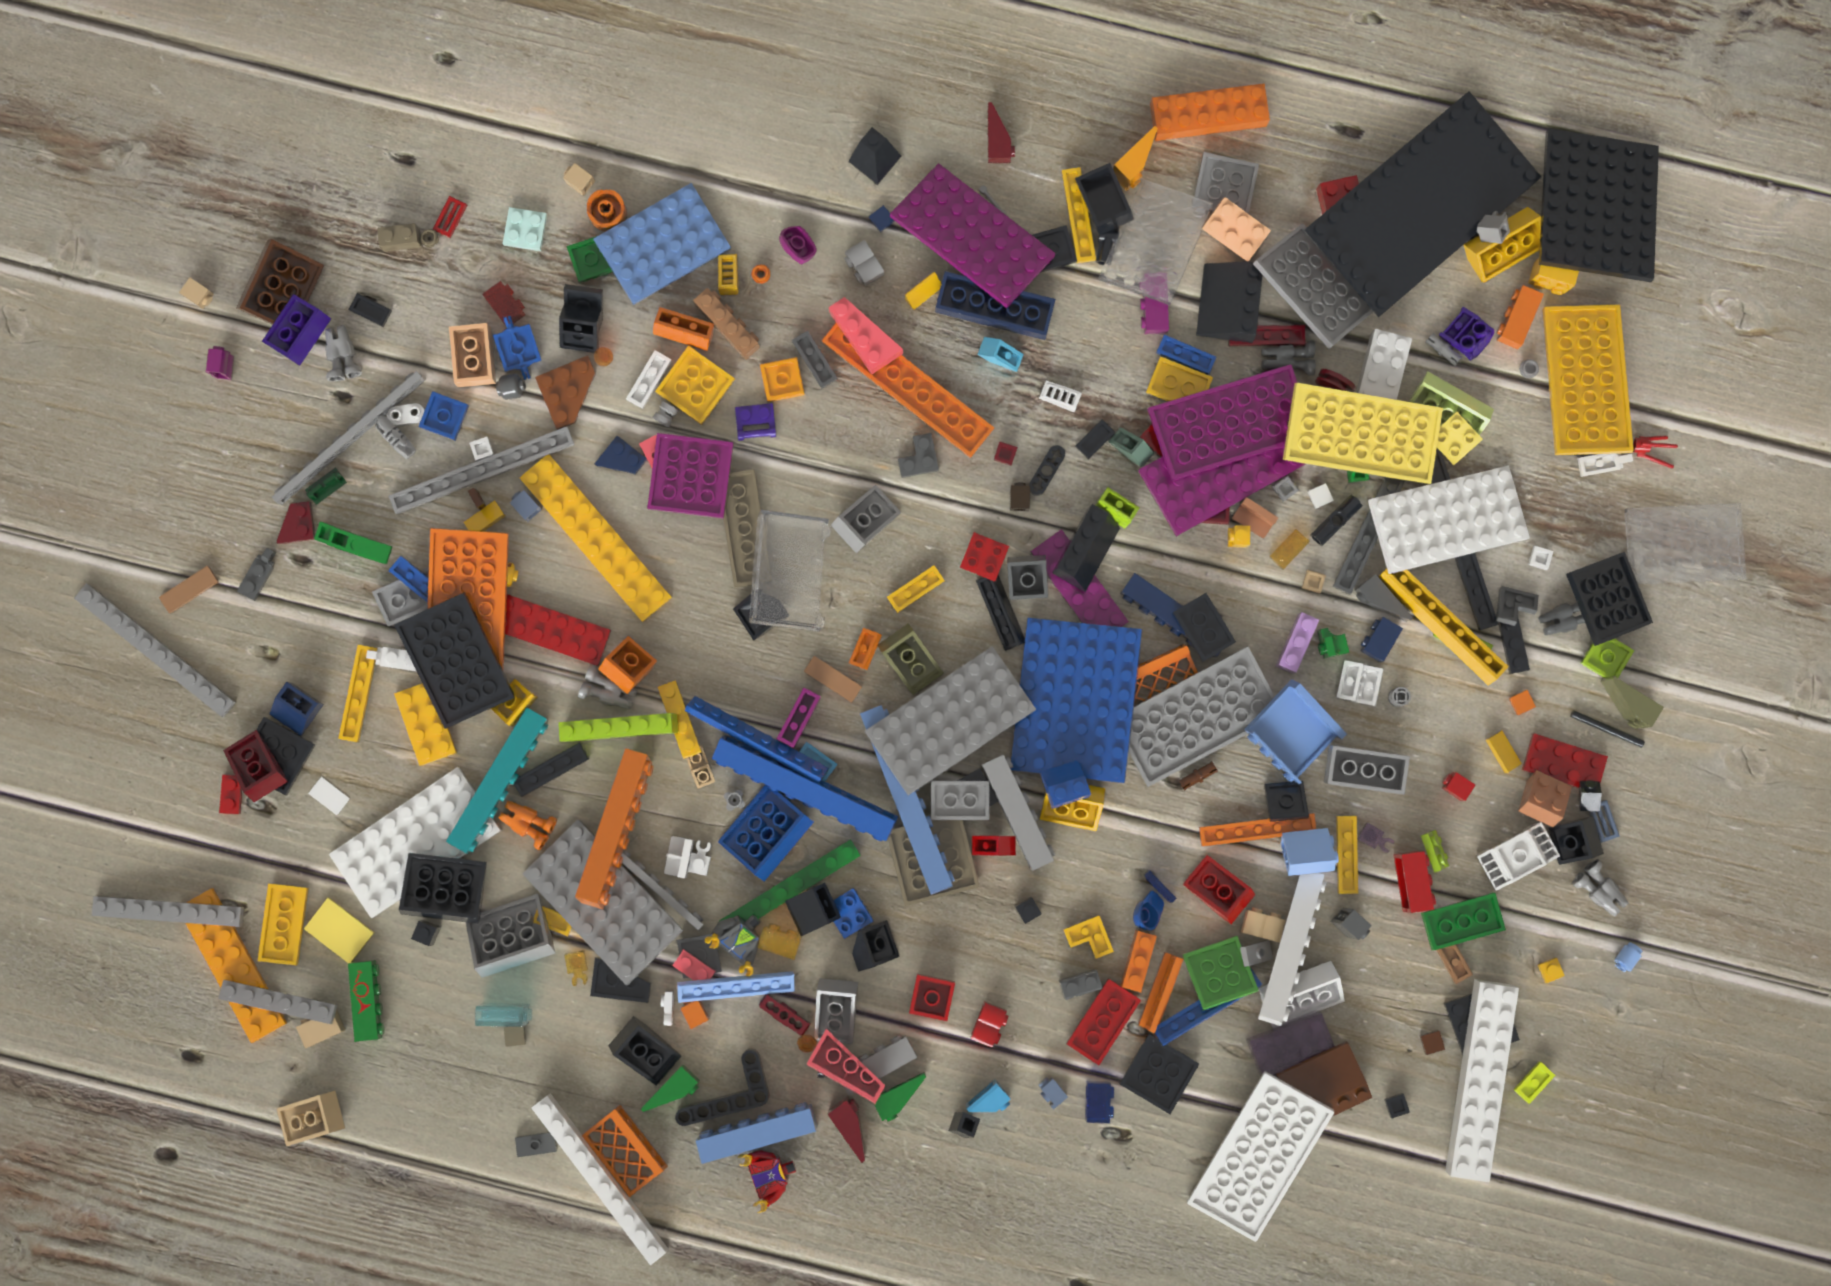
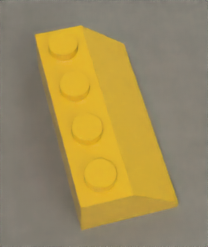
M1526 207L1508 218L1510 232L1502 244L1481 242L1479 235L1464 244L1467 259L1481 282L1488 281L1539 251L1541 216L1531 208Z

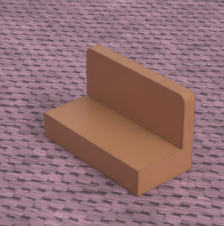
M1246 497L1232 519L1240 525L1250 526L1251 532L1261 538H1265L1271 527L1278 520V517Z

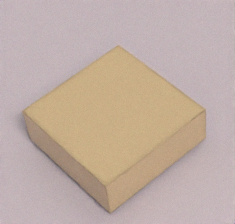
M1306 570L1301 589L1320 594L1326 575Z

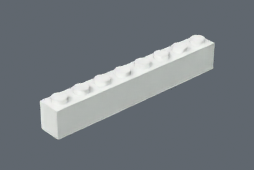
M1310 873L1300 874L1259 1014L1258 1019L1279 1026L1282 1025L1283 1021L1287 1022L1290 1010L1286 1008L1288 1002L1292 1003L1295 995L1292 987L1293 984H1298L1300 973L1297 972L1298 966H1303L1306 956L1302 952L1304 947L1308 948L1311 936H1308L1309 928H1314L1316 918L1313 917L1314 910L1318 911L1321 904L1318 896L1320 892L1324 893L1327 883L1323 881L1324 874Z

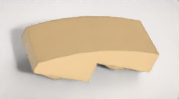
M700 745L701 753L686 758L697 789L716 782L702 745Z

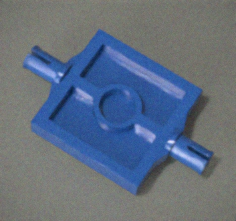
M511 315L503 317L507 329L493 334V338L504 371L520 369L523 379H529L531 376L528 367L532 363L542 361L530 324L514 326Z

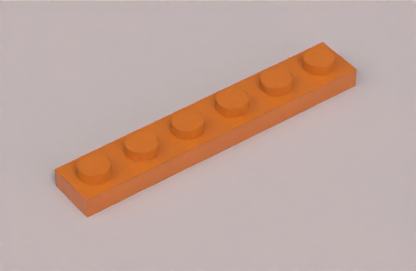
M1311 813L1308 819L1270 822L1269 819L1199 827L1201 847L1281 837L1282 833L1313 830L1316 829L1315 814Z

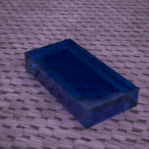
M1150 870L1143 874V877L1169 903H1173L1177 899Z

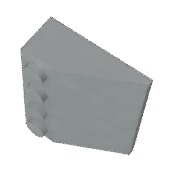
M539 894L481 912L479 924L466 922L474 969L482 978L556 953ZM537 909L539 914L537 921H539L541 925H538L536 923L533 924L534 915Z

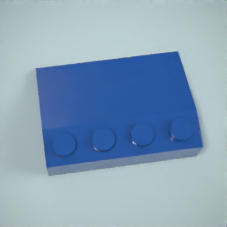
M765 784L719 839L718 843L755 876L765 882L814 821L782 794L769 789L768 785Z

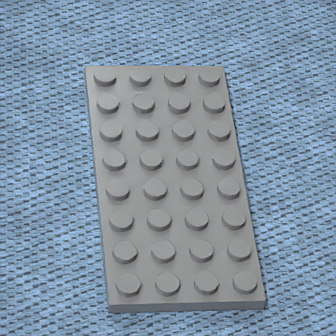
M992 646L865 730V733L909 796L1036 711V708Z
M1248 646L1134 706L1129 753L1147 787L1247 735L1248 733L1244 729L1275 697Z
M577 820L523 875L623 983L629 985L683 929L623 865L616 870V883L614 887L611 886L610 901L608 905L604 906V909L583 904L575 897L595 839L591 831L580 820Z

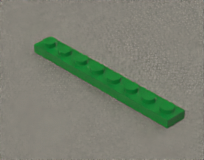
M850 839L721 920L740 916L746 921L752 914L759 919L785 903L786 900L800 894L861 855Z

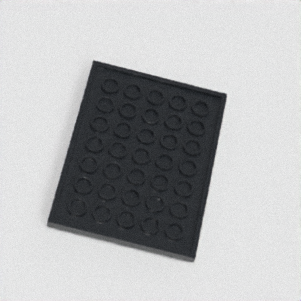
M1548 128L1545 135L1539 265L1652 282L1655 273L1659 146Z

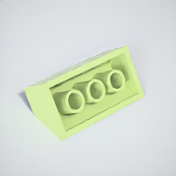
M1428 371L1409 400L1412 403L1443 408L1440 426L1457 411L1479 435L1491 420L1494 411L1492 407Z

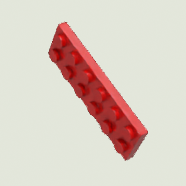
M507 594L506 635L599 666L611 633L610 629Z

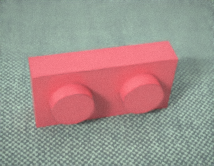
M683 949L672 965L692 980L711 979L716 972L685 949Z

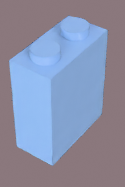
M1328 828L1282 833L1280 845L1288 876L1335 870V865L1339 859L1337 851L1333 849V835L1329 834Z

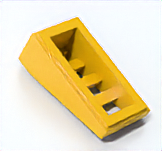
M737 254L718 255V290L720 295L739 294ZM725 262H733L732 265H723ZM723 270H733V272H723Z

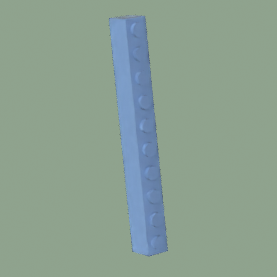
M882 705L860 713L867 730L888 716L889 713L887 709L883 710ZM872 744L931 895L953 887L951 882L955 880L951 870L947 871L944 865L948 863L944 852L940 853L937 846L941 844L937 834L933 835L930 829L933 827L930 816L925 817L923 810L926 809L923 799H918L916 794L919 789L908 796Z

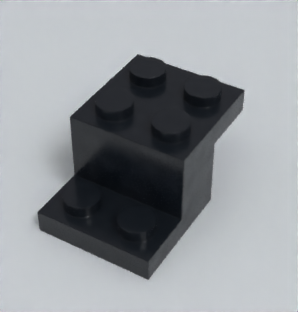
M565 284L564 305L559 316V346L564 349L597 353L599 349V331L603 322V289Z

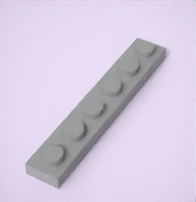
M623 849L621 855L623 857L622 863L697 930H700L704 925L701 922L703 918L696 912L690 913L687 910L689 906L682 899L677 901L672 897L675 894L667 886L662 888L658 884L660 880L652 873L650 875L646 874L643 871L645 867L638 860L634 863L629 858L631 854Z
M223 980L218 998L327 1024H333L337 1009L336 1004Z

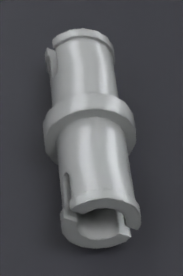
M1434 333L1426 340V343L1433 347L1439 356L1442 355L1453 366L1462 359V356L1449 347V343H1444Z

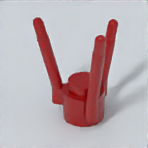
M1639 436V438L1635 437L1633 452L1637 453V457H1643L1673 469L1674 465L1645 453L1650 452L1651 447L1677 448L1678 445L1651 442L1668 439V436Z

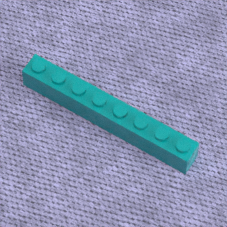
M529 708L525 709L446 840L447 843L466 854L475 850L479 843L476 841L480 834L484 835L489 826L486 823L490 817L493 819L499 810L497 808L500 801L503 802L509 793L507 788L510 784L514 785L519 776L516 773L519 768H524L528 762V753L530 750L534 751L539 743L537 738L540 734L543 735L549 725L546 724L548 720Z

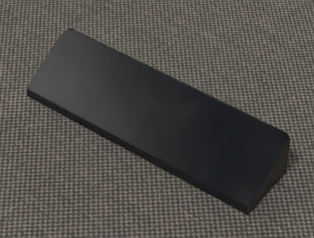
M999 575L995 582L984 577L976 580L1004 650L1007 651L1024 644L1025 637Z

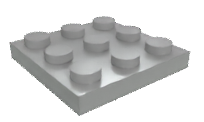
M1204 152L1192 209L1212 213L1221 199L1226 197L1249 214L1259 164Z

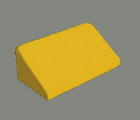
M935 272L931 273L905 294V300L912 309H916L940 290L941 282Z
M494 500L464 521V524L468 530L485 531L506 515Z
M1502 730L1485 740L1504 773H1509L1522 764Z

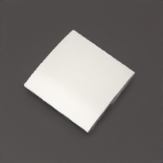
M1344 660L1337 698L1376 707L1384 669Z

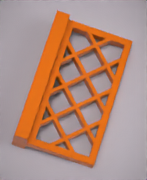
M1182 644L1139 664L1137 680L1140 679V681L1137 682L1135 700H1146L1137 696L1141 686L1151 689L1147 699L1151 698L1153 691L1162 692L1155 689L1158 678L1168 681L1165 690L1169 688L1171 683L1177 684V682L1172 681L1176 670L1185 673L1183 680L1187 679L1188 675L1192 676L1198 673L1187 645ZM1187 658L1189 663L1186 671L1177 668L1179 661ZM1166 666L1173 669L1169 679L1159 676L1162 668ZM1146 675L1155 676L1152 687L1142 684Z
M1164 952L1139 1020V1026L1155 1033L1158 1024L1161 1023L1184 959Z
M621 1105L582 1135L629 1197L668 1167ZM609 1118L615 1123V1131L605 1129V1123ZM593 1131L601 1132L600 1142H594L589 1134ZM604 1133L614 1134V1144L604 1143ZM618 1135H623L627 1138V1146L617 1145ZM603 1147L613 1148L612 1158L604 1156ZM616 1148L626 1150V1160L616 1158ZM630 1150L638 1152L640 1155L639 1162L629 1160ZM615 1162L625 1163L624 1173H619L615 1170ZM628 1164L639 1165L638 1175L628 1174ZM642 1166L649 1167L653 1174L649 1177L641 1176ZM627 1178L637 1179V1186L633 1190L627 1185Z

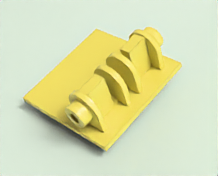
M1456 411L1440 426L1437 448L1455 465L1483 439Z

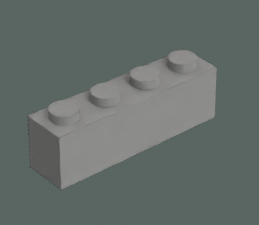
M900 1034L891 1039V1044L887 1046L882 1044L873 1049L874 1053L869 1056L867 1053L858 1057L859 1061L878 1079L917 1058V1054L906 1035L902 1037ZM844 1087L848 1095L854 1093L850 1089Z

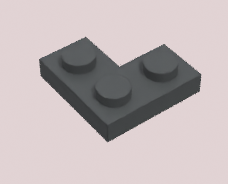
M932 433L913 436L916 455L898 458L901 478L939 471Z
M1501 586L1498 595L1496 621L1515 626L1518 619V611L1535 615L1538 610L1539 595Z

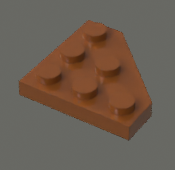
M588 355L535 377L557 430L576 422L581 406H583L589 392L591 382L594 380L596 373Z

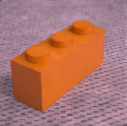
M1522 285L1518 290L1515 289L1511 300H1513L1511 307L1508 306L1504 313V317H1506L1504 324L1501 323L1498 327L1496 334H1499L1497 341L1515 349H1519L1523 345L1544 296L1543 293L1525 285Z
M659 307L653 327L654 335L708 351L714 332L713 323Z
M1135 930L1120 984L1121 987L1141 993L1156 941V935Z

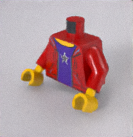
M763 1150L755 1151L748 1155L740 1154L738 1158L744 1157L745 1162L739 1165L748 1166L760 1200L755 1202L753 1206L760 1204L761 1210L757 1213L765 1212L767 1207L776 1202L785 1192L786 1185L788 1184L786 1175L796 1172L793 1160L782 1164L780 1156Z

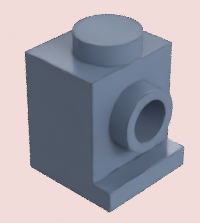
M1046 1077L1038 1084L1043 1091L1040 1093L1047 1102L1052 1101L1050 1106L1053 1110L1068 1098L1067 1094L1052 1077L1050 1079Z

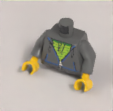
M753 914L746 921L740 916L721 920L712 931V936L705 938V943L709 944L712 941L709 948L715 949L720 945L741 964L744 961L745 964L739 967V973H744L746 968V976H751L753 974V967L751 965H753L759 945V936L755 928L761 921Z

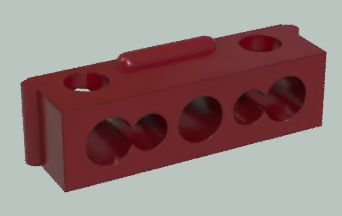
M765 994L759 1003L761 1009L800 1036H803L811 1025L810 1022L798 1015L797 1011L784 1002H779L769 994ZM769 1001L773 1002L774 1007L777 1006L779 1008V1012H775L774 1008L769 1009L767 1003ZM786 1011L788 1018H782L781 1012ZM794 1018L795 1022L801 1021L802 1026L800 1028L795 1027V1023H791L789 1019Z

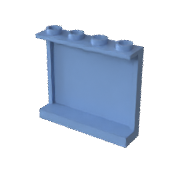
M1292 679L1244 729L1249 734L1247 738L1253 744H1258L1261 747L1259 751L1267 758L1270 756L1272 759L1271 763L1278 770L1282 769L1285 772L1283 776L1289 782L1295 781L1298 784L1302 783L1298 777L1336 737L1342 740L1347 735L1299 682Z

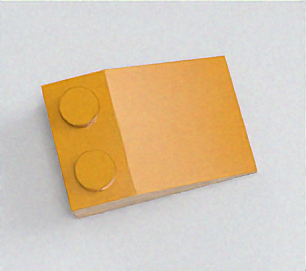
M1156 126L1114 164L1113 170L1119 184L1126 191L1130 188L1134 189L1141 182L1142 172L1158 129Z

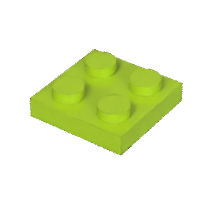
M1615 638L1596 646L1592 642L1580 664L1603 678L1612 676L1619 678L1635 650Z

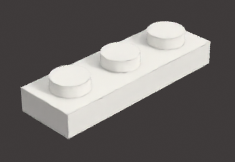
M654 350L626 400L644 409L672 360Z

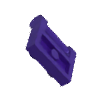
M773 403L735 407L738 441H744L745 438L776 437ZM769 424L768 429L743 431V426Z

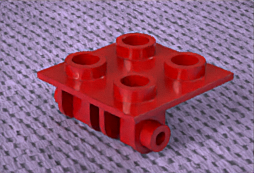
M974 532L960 568L995 582L1009 546Z

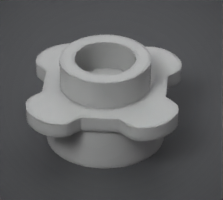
M741 790L724 794L727 802L726 808L729 811L745 806Z

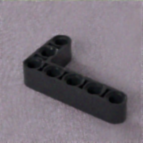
M749 1048L741 1057L748 1085L747 1090L683 1106L676 1112V1122L681 1126H688L765 1105L770 1095L759 1052L756 1049ZM753 1053L756 1061L754 1063L747 1062L746 1054ZM751 1073H759L761 1080L758 1082L752 1081L750 1078ZM758 1091L765 1093V1100L758 1101L755 1093ZM739 1096L746 1098V1105H738L736 1098ZM718 1102H726L728 1105L727 1110H719L717 1107ZM699 1107H707L709 1110L708 1115H700ZM680 1112H688L690 1119L683 1121L680 1118Z

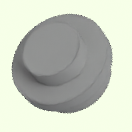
M1527 359L1521 363L1519 370L1523 377L1530 379L1538 374L1539 366L1536 361Z

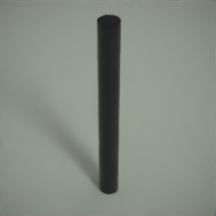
M1575 710L1570 715V717L1638 747L1642 748L1644 746V740Z

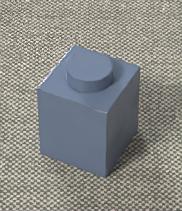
M525 490L522 492L518 491L511 498L510 504L527 522L542 510Z

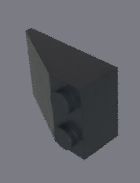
M635 1016L631 1018L608 1045L613 1056L656 1086L681 1058V1054Z

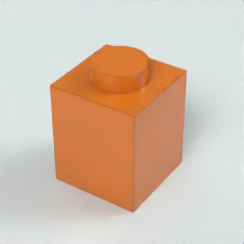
M701 1001L683 1002L684 1006L680 1008L690 1029L710 1019Z

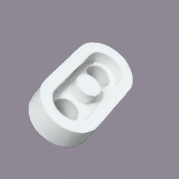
M417 403L394 406L388 410L387 419L396 426L420 423L425 409ZM418 410V414L413 416L412 411ZM395 413H399V417L397 419L393 418V415Z

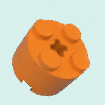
M597 190L587 201V214L592 224L601 231L606 232L627 218L628 214L624 201L614 190Z

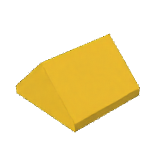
M516 679L510 683L515 697L491 708L507 725L512 727L519 721L525 709L530 708L538 698Z

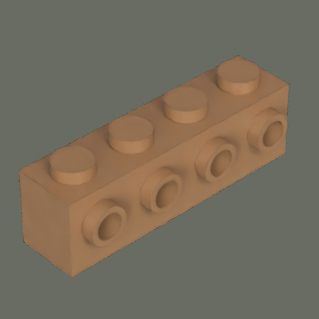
M706 288L693 300L695 306L714 324L715 328L737 352L747 360L760 348L758 337L753 332L749 333L745 329L746 324L740 318L736 319L732 315L734 312L727 304L723 305L719 301L721 297L716 291L713 290L711 292Z

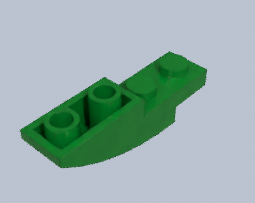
M319 522L314 540L386 565L393 546L324 522Z

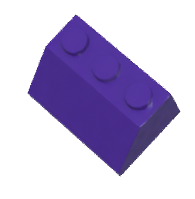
M293 294L262 342L300 366L331 321V318L318 308Z

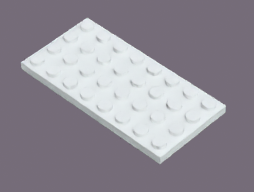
M1509 465L1368 500L1389 574L1530 539Z
M459 767L329 854L371 918H374L400 900L408 853L457 859L467 855L446 842L476 792ZM489 818L486 823L489 825L483 836L480 834L476 841L479 842L477 847L502 831L494 818Z
M1264 1071L1188 1198L1187 1204L1256 1242L1333 1116L1334 1109Z

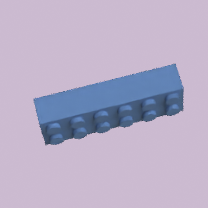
M806 1102L796 1104L794 1109L788 1110L786 1107L776 1110V1113L770 1116L769 1113L758 1115L756 1120L750 1121V1118L740 1120L735 1126L729 1123L720 1126L717 1131L712 1129L702 1131L696 1139L701 1163L704 1164L816 1132L818 1126L812 1104L807 1105Z

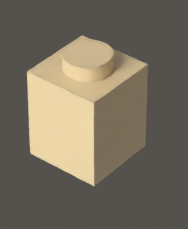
M575 163L564 172L563 179L583 196L595 182L592 175Z
M190 277L179 291L181 295L202 309L212 302V296L214 295Z

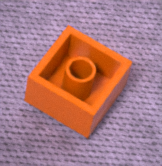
M627 636L604 659L598 670L628 694L650 673L657 660L632 638Z

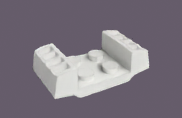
M1538 822L1524 828L1523 832L1491 849H1485L1476 856L1494 889L1497 891L1547 865L1549 862L1560 857V854L1542 822Z

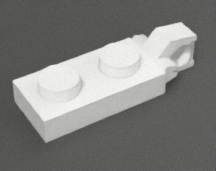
M1610 453L1577 458L1580 476L1620 470L1623 468V463L1633 461L1632 454L1621 456V453Z
M378 647L377 652L367 650L366 658L375 659V664L416 671L406 650L388 647Z

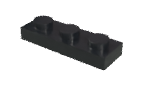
M1519 618L1515 626L1498 622L1505 657L1509 666V674L1529 671L1530 668Z

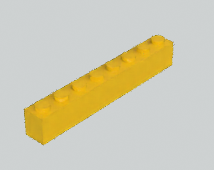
M1386 568L1378 576L1393 595L1487 685L1496 681L1509 667L1408 570L1389 574Z

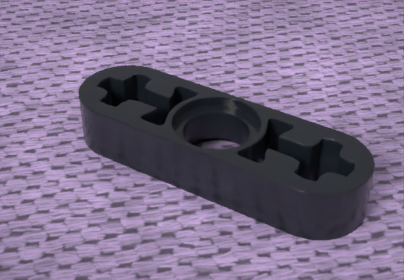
M1054 445L1049 449L1030 481L1029 486L1032 495L1040 496L1047 489L1065 458L1063 447ZM1059 450L1062 457H1057L1054 461L1057 466L1046 461L1047 459L1051 461L1054 454L1051 453L1052 451L1056 452ZM1043 466H1050L1052 474L1049 476L1043 475L1041 471ZM1037 475H1039L1044 480L1040 486L1042 490L1038 489L1036 492L1032 484L1039 482L1040 478H1037Z

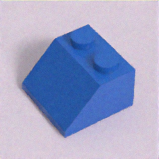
M1077 760L1040 771L1052 809L1089 798L1091 795L1086 777Z

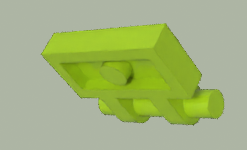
M1433 830L1421 835L1434 873L1449 867L1448 855L1444 853L1441 845L1442 839L1438 837L1437 831Z

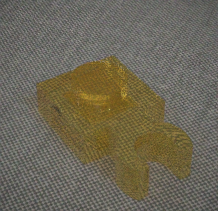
M585 950L565 953L568 974H574L572 978L573 986L577 985V978H581L585 985L588 981L586 974L583 973V971L588 970Z

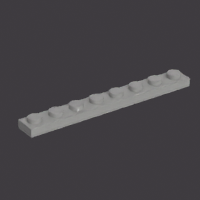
M93 896L92 916L242 927L244 907L103 896Z

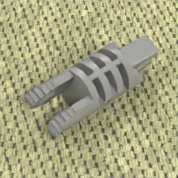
M379 416L375 427L382 437L404 458L408 459L413 456L416 449L409 439L386 416Z

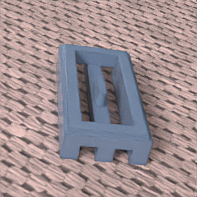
M1607 800L1601 801L1600 806H1603L1613 835L1609 833L1601 807L1600 812L1597 811L1606 837L1603 835L1595 811H1589L1590 816L1594 818L1601 843L1620 837Z

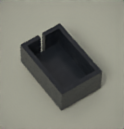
M1111 163L1075 178L1099 235L1115 229V224L1119 227L1134 220L1130 206Z

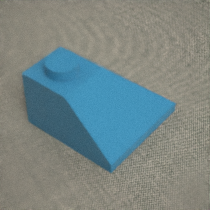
M994 1079L965 1105L968 1112H997L999 1109L1000 1111L1006 1109L1010 1105L1008 1101L1011 1098Z

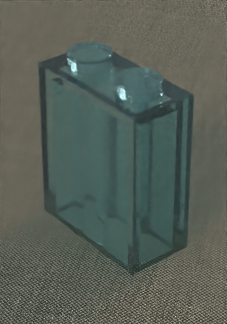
M482 1003L477 1005L475 1009V1026L523 1027L529 1024V1020H532V1009H529V1004Z

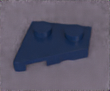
M616 436L594 464L597 467L636 475L646 463L647 458L619 436Z

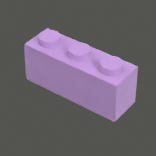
M1303 612L1297 615L1275 665L1276 667L1291 674L1297 673L1319 619Z

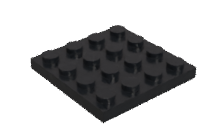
M1625 552L1566 574L1594 646L1653 623Z

